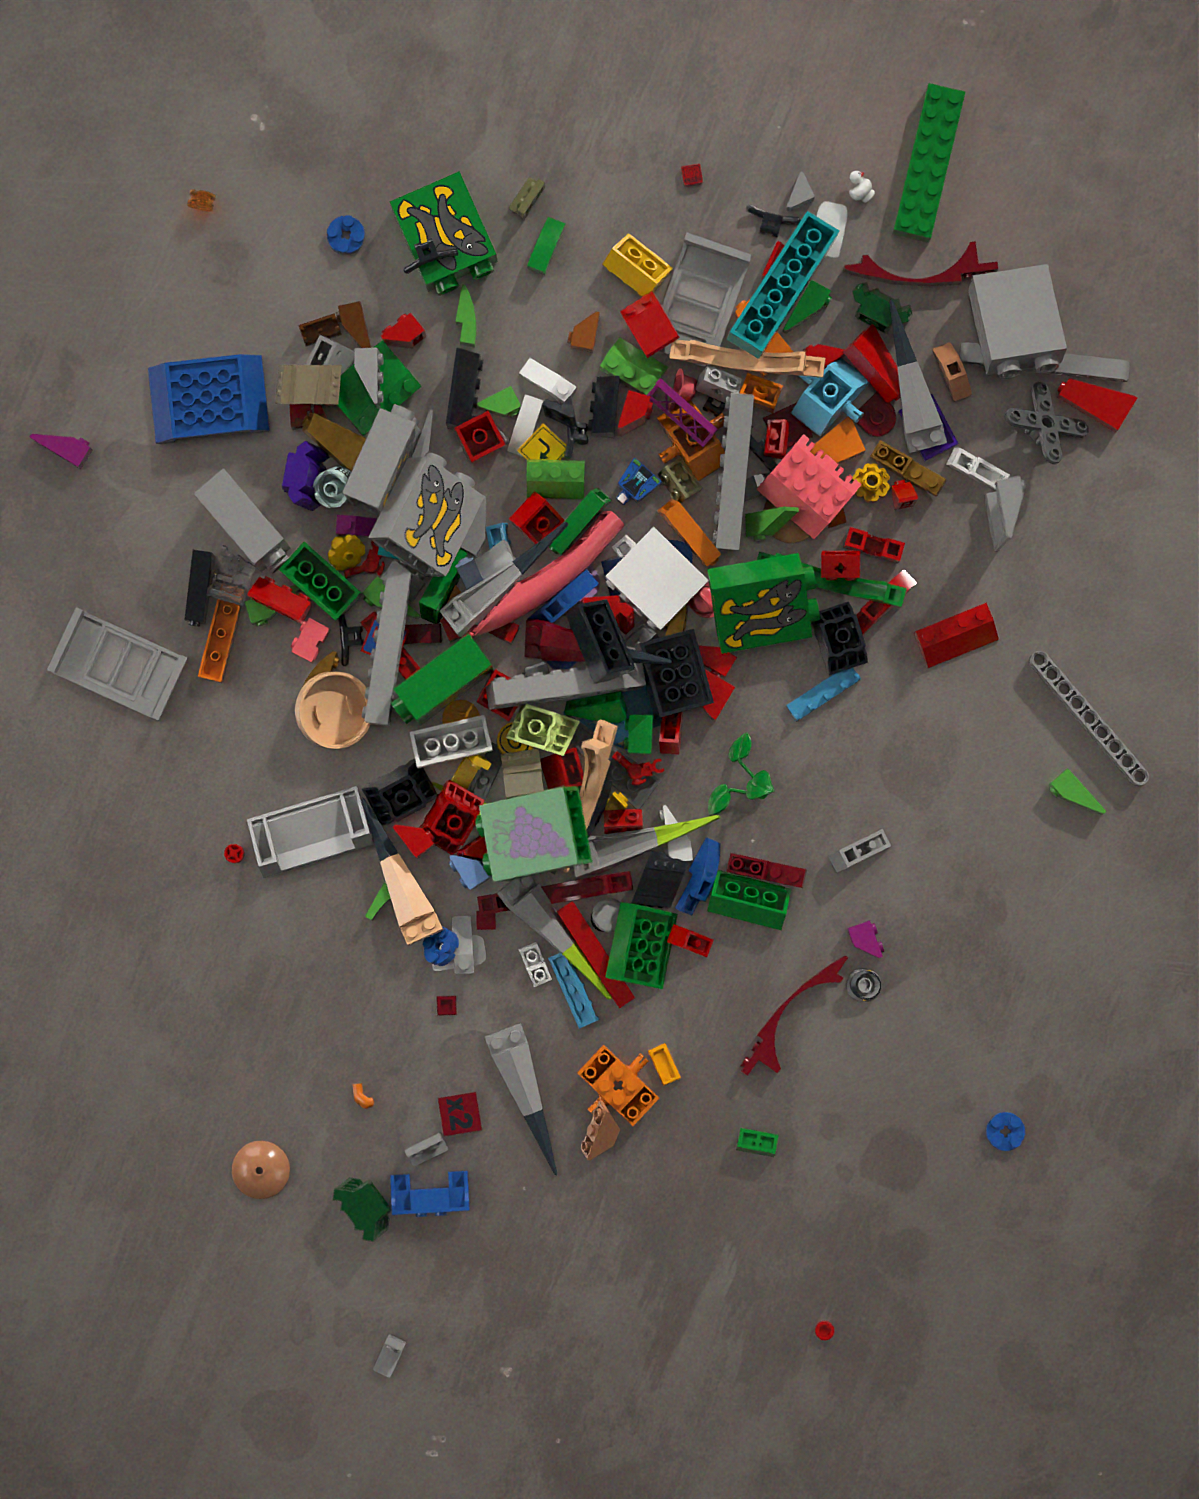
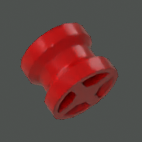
M230 844L225 848L224 856L231 863H239L243 860L245 852L240 845Z

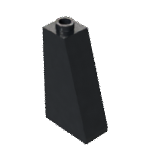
M192 551L184 618L191 626L200 627V624H206L216 556L212 552Z

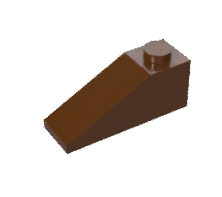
M357 301L338 306L339 312H336L338 323H342L343 328L360 348H371L361 302Z

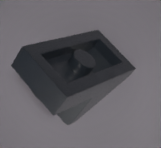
M571 396L562 405L556 401L544 400L542 407L546 417L575 430L578 426Z

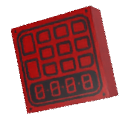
M700 164L681 166L684 186L703 184Z

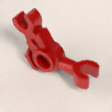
M371 540L372 549H369L366 560L362 565L343 570L346 579L363 572L365 574L377 573L378 576L382 575L385 563L382 561L381 566L379 565L382 556L377 555L379 547L374 544V541Z
M618 751L612 755L616 762L627 769L628 776L633 779L632 785L643 784L646 782V779L641 780L643 776H653L652 772L662 773L664 771V768L657 769L655 766L657 762L662 761L659 758L655 759L652 764L650 762L636 764L629 762Z

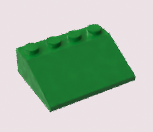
M381 340L373 347L378 348L380 354H383V365H380V372H383V384H380V391H383V402H380V408L391 412L394 404L400 405L422 386L384 341ZM353 364L341 374L339 401L336 405L358 432L365 435L371 430L380 409H377Z
M620 902L605 978L663 989L672 944L668 943L667 940L673 924L676 925L678 914Z

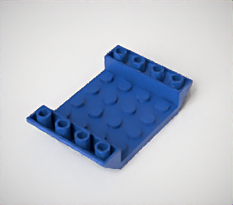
M238 354L166 362L148 368L156 444L175 442V439L244 431H250L251 433L270 431L262 355Z

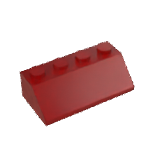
M987 602L914 632L928 668L999 640L994 619Z

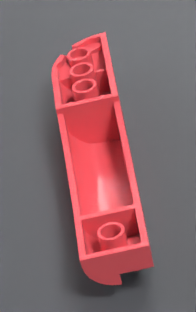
M603 511L570 548L544 568L516 582L478 625H473L463 637L469 634L472 638L493 631L529 613L551 599L591 565L625 526L624 523L612 511Z

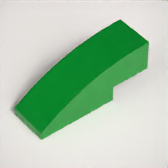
M550 217L547 218L527 264L528 269L543 275L546 274L566 223Z

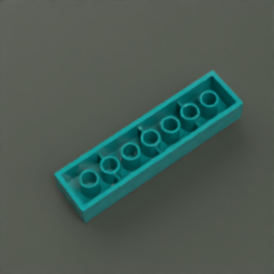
M807 211L735 322L726 340L760 359L833 245L840 230Z

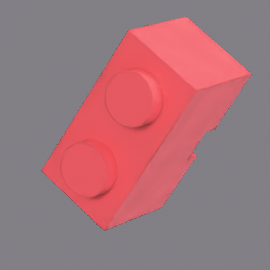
M309 618L308 621L304 620L299 629L302 631L299 638L295 637L290 647L293 648L291 651L293 654L313 664L320 652L317 648L320 642H325L331 630Z

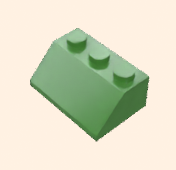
M621 337L612 346L600 364L601 371L609 376H620V383L644 395H647L656 385L655 383L663 377L668 369L666 365L653 357L647 358L642 350Z
M527 459V498L535 491L543 498L584 499L585 461Z

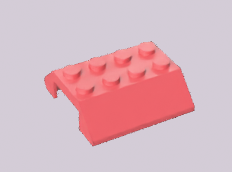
M803 434L756 490L777 508H799V512L790 520L814 540L855 494L861 483L855 479L850 484L849 482L853 478L851 475L847 476L843 481L839 476L843 473L844 469L840 467L835 471L839 464L827 454L821 459L820 457L824 453L823 450L817 451L814 456L810 451L814 448L815 444L811 442L806 446L810 439Z

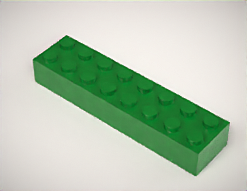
M928 83L892 234L930 242L965 91Z

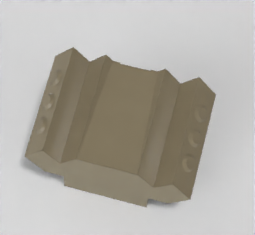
M279 365L275 404H338L342 365Z
M539 748L501 754L506 799L544 791Z

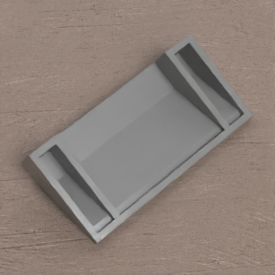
M1020 476L996 480V492L984 495L995 552L999 551L1006 544L1013 533L1023 492L1026 491L1024 481L1020 480Z
M357 786L247 819L258 867L263 878L374 845Z

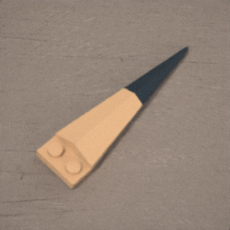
M362 797V803L396 918L407 945L410 946L443 931L436 912L365 798Z

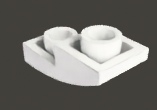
M537 942L519 949L534 987L552 980Z

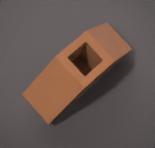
M949 342L932 349L954 402L972 395L967 373L952 344Z
M599 1101L597 1108L594 1109L591 1124L588 1125L585 1140L581 1144V1150L587 1160H592L613 1147L620 1131L603 1101Z

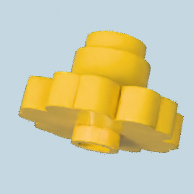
M875 463L865 464L863 469L858 468L853 475L852 481L856 479L861 483L855 495L858 498L863 497L865 502H877L878 498L885 497L890 489V485L887 483L890 479L889 474L885 468L878 469V465ZM872 480L874 486L868 485L867 481Z
M356 535L337 536L332 540L331 550L327 553L328 561L336 570L343 571L348 567L354 568L361 562L360 557L365 554V545Z

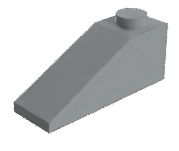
M883 829L828 855L837 873L891 845Z
M471 916L452 917V932L456 933L459 939V946L454 951V954H456L454 957L455 974L474 973Z

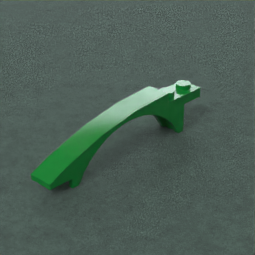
M759 551L757 560L784 555L779 553L772 555ZM802 563V567L811 566V565ZM812 566L816 588L897 607H902L907 588L888 584L885 581L856 578V580L852 581L845 580V578L826 580V578H821V568Z

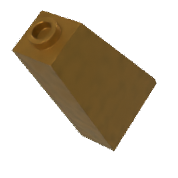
M310 413L309 416L306 415L302 426H304L302 431L339 465L352 472L367 438L315 413Z

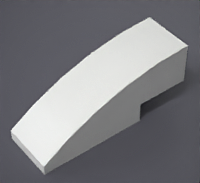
M525 394L507 452L523 457L517 450L534 433L543 400Z
M954 448L946 465L993 489H995L996 480L1009 477V474L961 448Z

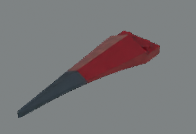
M529 618L526 620L524 657L542 659V661L585 662L572 630L544 620ZM628 648L634 663L670 664L672 662L670 659Z

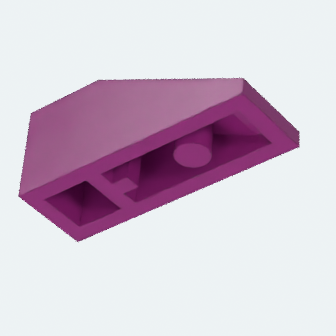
M30 435L33 441L79 469L82 468L92 452V449L89 447L90 443L81 437L77 440L74 437Z
M337 515L336 535L346 537L350 534L356 535L358 538H368L378 518Z

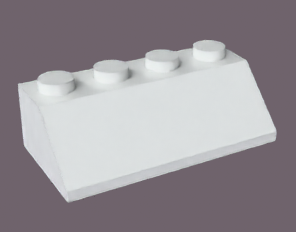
M485 715L410 732L417 768L493 751Z

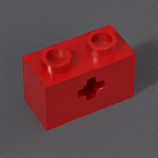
M822 551L821 578H826V580L845 578V580L849 581L860 578V551ZM839 563H842L843 569H839Z

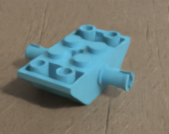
M842 358L829 364L824 369L823 378L798 375L799 378L803 379L810 386L803 392L791 414L819 437L843 413L854 420L855 423L859 421L858 418L861 419L864 413L851 403L866 388L869 382Z

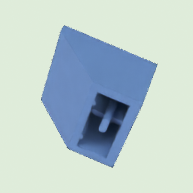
M451 855L449 857L451 860L449 864L454 872H459L461 876L459 880L464 888H469V890L475 889L492 878V875L489 876L486 873L483 861L458 855Z

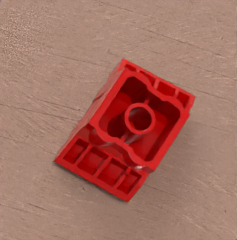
M620 596L582 598V603L607 599L619 629L625 635L635 627L634 609L626 602L620 603Z
M449 779L444 783L442 791L437 795L432 808L426 814L425 820L419 828H423L425 832L429 829L435 837L433 840L435 846L450 855H454L460 846L464 845L476 824V817L480 813L479 805H483L484 800Z

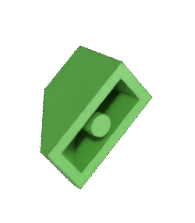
M511 386L477 403L480 410L489 411V413L502 417L509 416L512 418L518 415L521 409V404Z

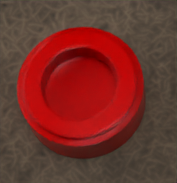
M820 1321L815 1327V1334L820 1340L827 1341L833 1337L834 1327L829 1321Z

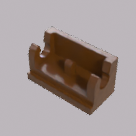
M335 313L298 325L306 347L316 344L320 335L329 339L342 335Z

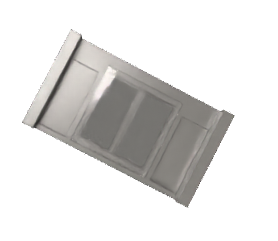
M686 233L679 259L662 304L680 337L677 340H696L714 346H721L750 263L751 254ZM671 344L659 352L670 355ZM694 363V364L699 365V366H702V367H706V366H707V365H704V364Z
M76 607L47 670L159 721L188 658Z

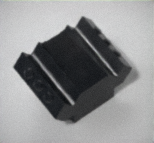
M849 601L819 611L820 621L811 622L814 627V634L818 640L821 656L825 662V669L828 674L832 675L868 663L863 634L857 616L854 614Z
M415 759L410 760L406 765L399 766L386 775L378 777L374 782L367 783L362 788L381 825L390 824L393 821L398 822L426 807L425 804L432 801L438 795L424 768H417Z
M652 850L631 904L671 908L689 862H683L678 858L673 859L666 856L663 852Z

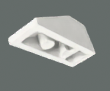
M529 358L519 372L521 376L562 404L569 396L572 398L577 391V387L531 358Z

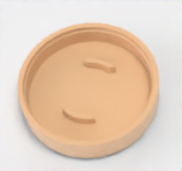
M324 672L308 680L300 690L295 705L296 721L303 735L312 743L331 749L346 748L358 742L371 725L364 722L365 719L362 718L363 706H367L368 701L365 698L366 686L356 677L343 672Z

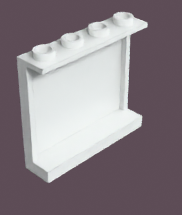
M654 527L604 577L607 580L605 583L612 590L616 588L621 593L619 596L624 602H630L634 606L633 609L640 617L643 615L648 619L646 623L653 630L657 628L659 631L709 581Z

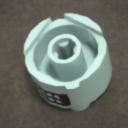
M337 465L320 473L313 483L316 492L314 495L318 502L327 508L340 507L349 502L342 492L351 471L341 465Z

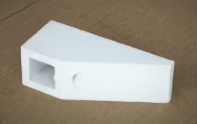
M666 805L663 806V810H659L661 822L664 821L665 825L678 823ZM686 834L668 842V848H664V853L668 857L678 858L683 862L693 861L691 841Z

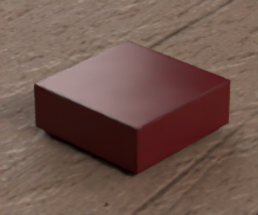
M476 911L477 930H496V913L480 916L479 911Z
M437 996V1016L457 1015L456 996Z

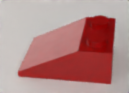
M653 291L620 311L647 358L680 338Z

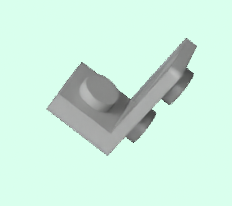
M389 1334L373 1370L391 1377L406 1342Z

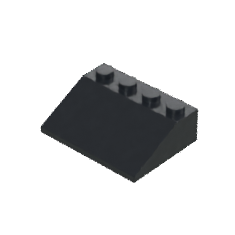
M694 629L634 645L637 651L672 661L670 664L643 663L645 686L654 719L714 703Z

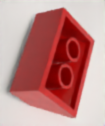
M628 390L618 424V436H623L645 424L646 419L650 420L653 410V402H650L651 396Z
M259 576L249 590L248 597L303 624L312 606V603L309 601L310 598L302 593H299V595L292 593L293 589L282 584L280 587L274 584L275 580L268 576L264 578Z

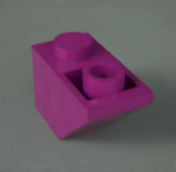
M869 920L847 928L853 947L876 958L883 957L882 953L885 951L881 941L877 942L875 935L878 934L875 923L871 924Z

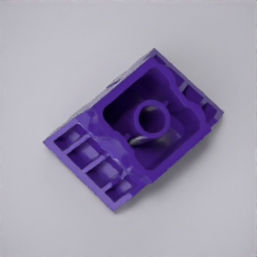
M304 441L297 446L296 453H288L282 490L288 493L294 504L314 511L321 504L315 498L314 494L316 492L313 483L320 473L327 470L323 462L330 457L322 448L308 441Z

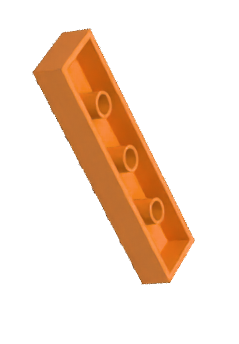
M221 584L198 677L222 683L245 589Z

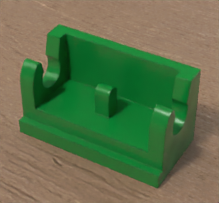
M740 1128L736 1150L774 1157L779 1135Z

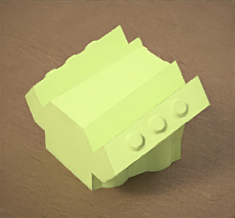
M526 704L520 707L506 738L564 756L580 721Z

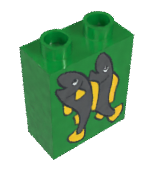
M460 171L390 201L392 212L414 261L419 259L414 244L425 243L430 238L433 239L437 251L453 248L458 251L456 256L441 258L418 268L428 292L436 289L438 295H444L459 287L457 279L471 274L473 280H478L494 272L492 264L498 262L497 254ZM430 249L423 251L424 256L431 254Z
M799 553L707 569L715 627L721 653L812 638L811 622L820 621L817 599H808L807 590L816 589V581L813 567H802Z
M467 634L395 687L394 691L399 697L391 702V705L406 725L413 719H416L421 726L489 676L494 670L493 666L472 637Z

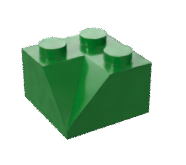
M629 715V719L625 720V730H628V737L624 738V749H627V754H651L653 715Z

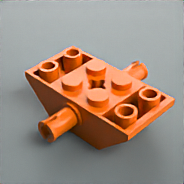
M691 400L688 401V403L702 415V413L695 406V404ZM678 404L675 406L671 414L680 413ZM665 413L657 417L660 425L672 441V446L658 453L664 464L677 455L681 456L698 482L720 468V456L725 453V450L716 435L702 447L697 441H690V435ZM721 413L709 422L719 429L724 425V420L722 419H724L725 415ZM691 415L682 416L683 425L686 427L694 426V418ZM696 421V426H702L699 422ZM697 428V436L703 442L710 432L705 428Z
M603 1045L577 1072L599 1093V1098L587 1110L591 1113L597 1107L598 1102L603 1101L605 1106L611 1105L634 1126L659 1099L637 1077V1073L649 1061L645 1058L639 1063L644 1057L640 1053L629 1066L625 1065ZM615 1080L617 1082H619L620 1080L623 1082L622 1090L614 1089L615 1085L613 1082Z

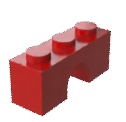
M850 527L843 548L860 551L863 554L898 564L901 560L905 543L891 538L876 537L867 531Z

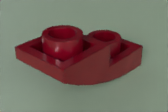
M441 624L405 625V628L410 631L404 645L442 643Z

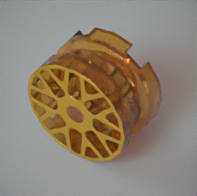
M190 190L189 195L191 197L187 202V206L201 211H213V201L216 199L215 194L203 190Z

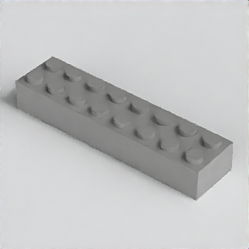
M730 393V397L726 396L725 409H729L728 416H724L723 427L727 428L726 435H722V447L725 448V453L720 456V467H723V473H719L718 486H721V492H717L716 505H719V511H715L714 524L718 525L717 531L713 530L712 543H716V548L739 550L754 395Z
M388 568V572H384L382 584L385 586V591H381L379 601L382 605V611L377 613L376 622L379 623V630H375L374 633L376 649H372L371 660L373 661V668H369L368 679L371 682L370 687H366L365 698L368 700L367 706H363L362 718L365 719L364 722L390 727L393 708L391 702L394 701V688L397 682L413 574L409 571Z
M634 663L635 670L610 681L594 684L588 668L581 670L580 667L571 668L562 673V670L550 671L546 675H543V672L531 674L532 676L524 678V675H516L509 680H506L505 677L495 678L494 681H490V684L485 687L488 708L491 710L590 697L618 691L639 690L646 685L643 663Z

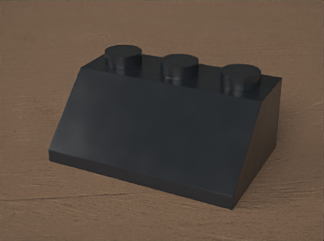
M620 376L597 377L596 382L592 383V393H595V400L590 403V412H593V420L589 419L588 431H591V436L614 439Z

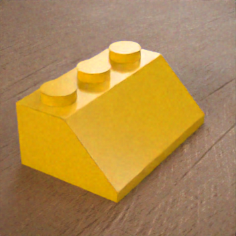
M629 233L611 249L602 263L608 271L619 277L640 296L647 295L651 291L654 293L673 269Z

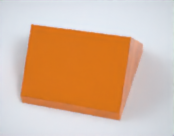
M747 373L740 393L754 395L753 407L773 413L783 385Z

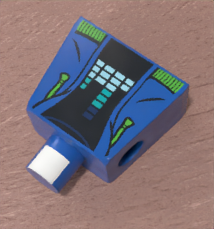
M634 458L618 482V486L622 491L616 499L622 505H625L630 498L638 503L657 489L662 481Z

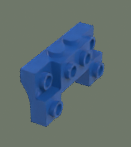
M468 1171L448 1172L449 1187L411 1189L410 1174L390 1175L392 1215L416 1214V1217H427V1213H435V1216H445L447 1212L469 1211Z

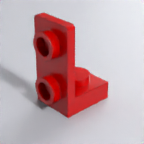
M514 622L508 623L488 633L512 645L520 625Z

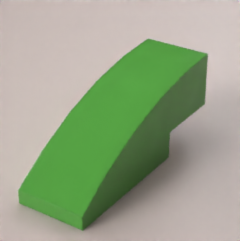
M462 284L455 322L456 325L462 326L460 345L475 347L477 337L475 310L467 286Z

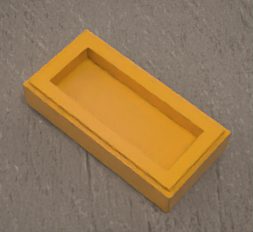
M666 1043L648 1050L663 1086L681 1078Z

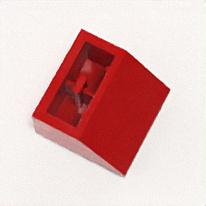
M411 312L408 315L406 313L401 315L397 319V323L394 326H387L381 335V339L387 346L410 349L427 337L425 330Z
M576 747L566 750L564 756L552 754L540 759L548 790L560 787L580 788L582 786L584 773Z

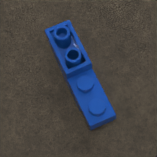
M586 569L528 618L553 623L599 583Z
M707 837L705 838L688 870L693 875L675 907L677 910L692 916L700 900L707 901L718 871L721 843Z

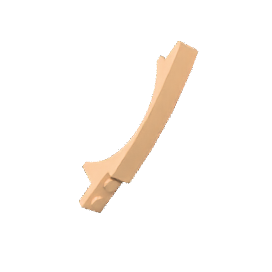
M676 340L671 343L670 359L704 365L709 364L717 367L779 375L789 374L823 378L825 358L806 356L805 352L800 351L791 353L764 352L760 359H757L744 350L714 346L696 340Z
M598 720L593 739L584 741L581 747L585 757V771L580 790V799L586 830L611 762L608 759L618 726L604 720ZM570 868L562 869V871L567 873Z

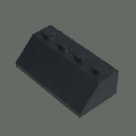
M456 348L446 417L447 429L452 430L476 417L472 416L473 408L477 409L478 397H475L476 390L480 389L481 379L478 378V372L482 371L484 361L480 359V354L462 348Z
M607 599L578 604L566 613L594 684L610 681L636 669Z

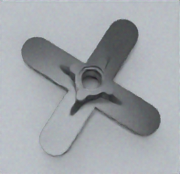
M1036 382L1031 387L1035 412L1010 408L1005 412L1004 417L1011 426L1025 428L1024 433L1029 435L1036 442V445H1042L1046 461L1055 465L1062 460L1058 434L1083 438L1088 434L1089 428L1080 419L1054 415L1048 386L1043 382Z

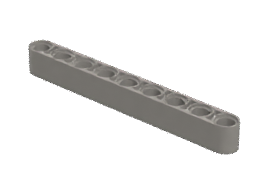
M961 343L960 359L962 364L985 366L980 344ZM1065 354L1062 363H1059V367L1046 374L1127 382L1130 362L1118 359ZM1036 367L1021 369V371L1037 372Z
M1043 651L1033 653L1030 656L1029 664L1125 777L1135 786L1145 784L1149 779L1147 770L1050 657ZM1036 655L1043 658L1042 665H1037L1034 662ZM1048 670H1053L1056 673L1054 680L1047 677L1046 673ZM1061 684L1068 687L1067 694L1060 693L1059 686ZM1073 699H1078L1081 702L1079 709L1073 708ZM1087 713L1093 716L1091 724L1086 723L1084 720V716ZM1098 728H1103L1106 731L1104 738L1098 737ZM1111 743L1118 745L1117 753L1110 751L1109 745ZM1124 757L1129 758L1131 761V765L1128 768L1122 765ZM1136 772L1143 774L1142 782L1135 780L1134 775Z

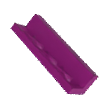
M660 378L647 396H651V401L704 447L717 433L718 429ZM658 388L665 392V401H656L652 397ZM660 403H666V409ZM668 403H677L680 413L671 414L668 411ZM691 415L694 418V426L686 427L683 425L682 416ZM696 421L699 422L702 426H696ZM697 428H705L710 432L703 442L697 437Z

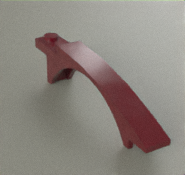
M976 241L969 243L962 257L953 266L940 274L927 278L912 279L891 274L878 266L869 255H862L861 263L844 265L843 272L859 278L889 284L929 287L960 285L962 282L961 277L972 279L974 275L997 272L999 268L998 261L979 264Z
M626 871L541 886L550 902L555 904L633 890L631 872ZM497 893L477 897L480 916L511 911Z
M842 956L811 977L776 1009L757 1033V1036L762 1041L759 1042L757 1040L751 1049L753 1051L751 1057L748 1058L746 1056L740 1065L742 1067L741 1072L748 1076L758 1060L776 1073L780 1071L781 1067L775 1050V1033L781 1014L790 1001L804 990L823 983H841L843 977L837 973L848 959L847 956Z

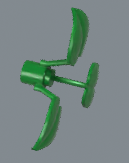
M747 732L733 742L729 749V759L732 762L738 761L753 779L747 783V791L734 788L728 789L726 784L716 787L708 801L709 816L722 812L729 805L731 792L746 794L751 800H763L768 794L775 791L771 783L770 774L766 770H761L754 775L742 761V759L749 755L751 750V737Z

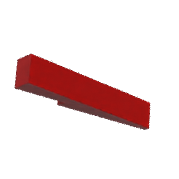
M571 901L557 910V913L617 1006L621 1008L635 999L624 981L605 978L609 956L575 903Z

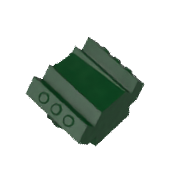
M867 282L856 285L852 291L855 301L860 304L855 314L856 319L869 326L873 324L877 330L884 334H888L892 328L890 299L893 300L902 323L909 322L913 316L910 305L901 307L899 298H891L880 292L879 288L869 290Z
M349 1177L334 1189L333 1200L342 1201L340 1211H344L355 1225L354 1230L364 1231L363 1240L374 1242L389 1229L390 1218L387 1214L392 1209L370 1179L363 1183L361 1179Z

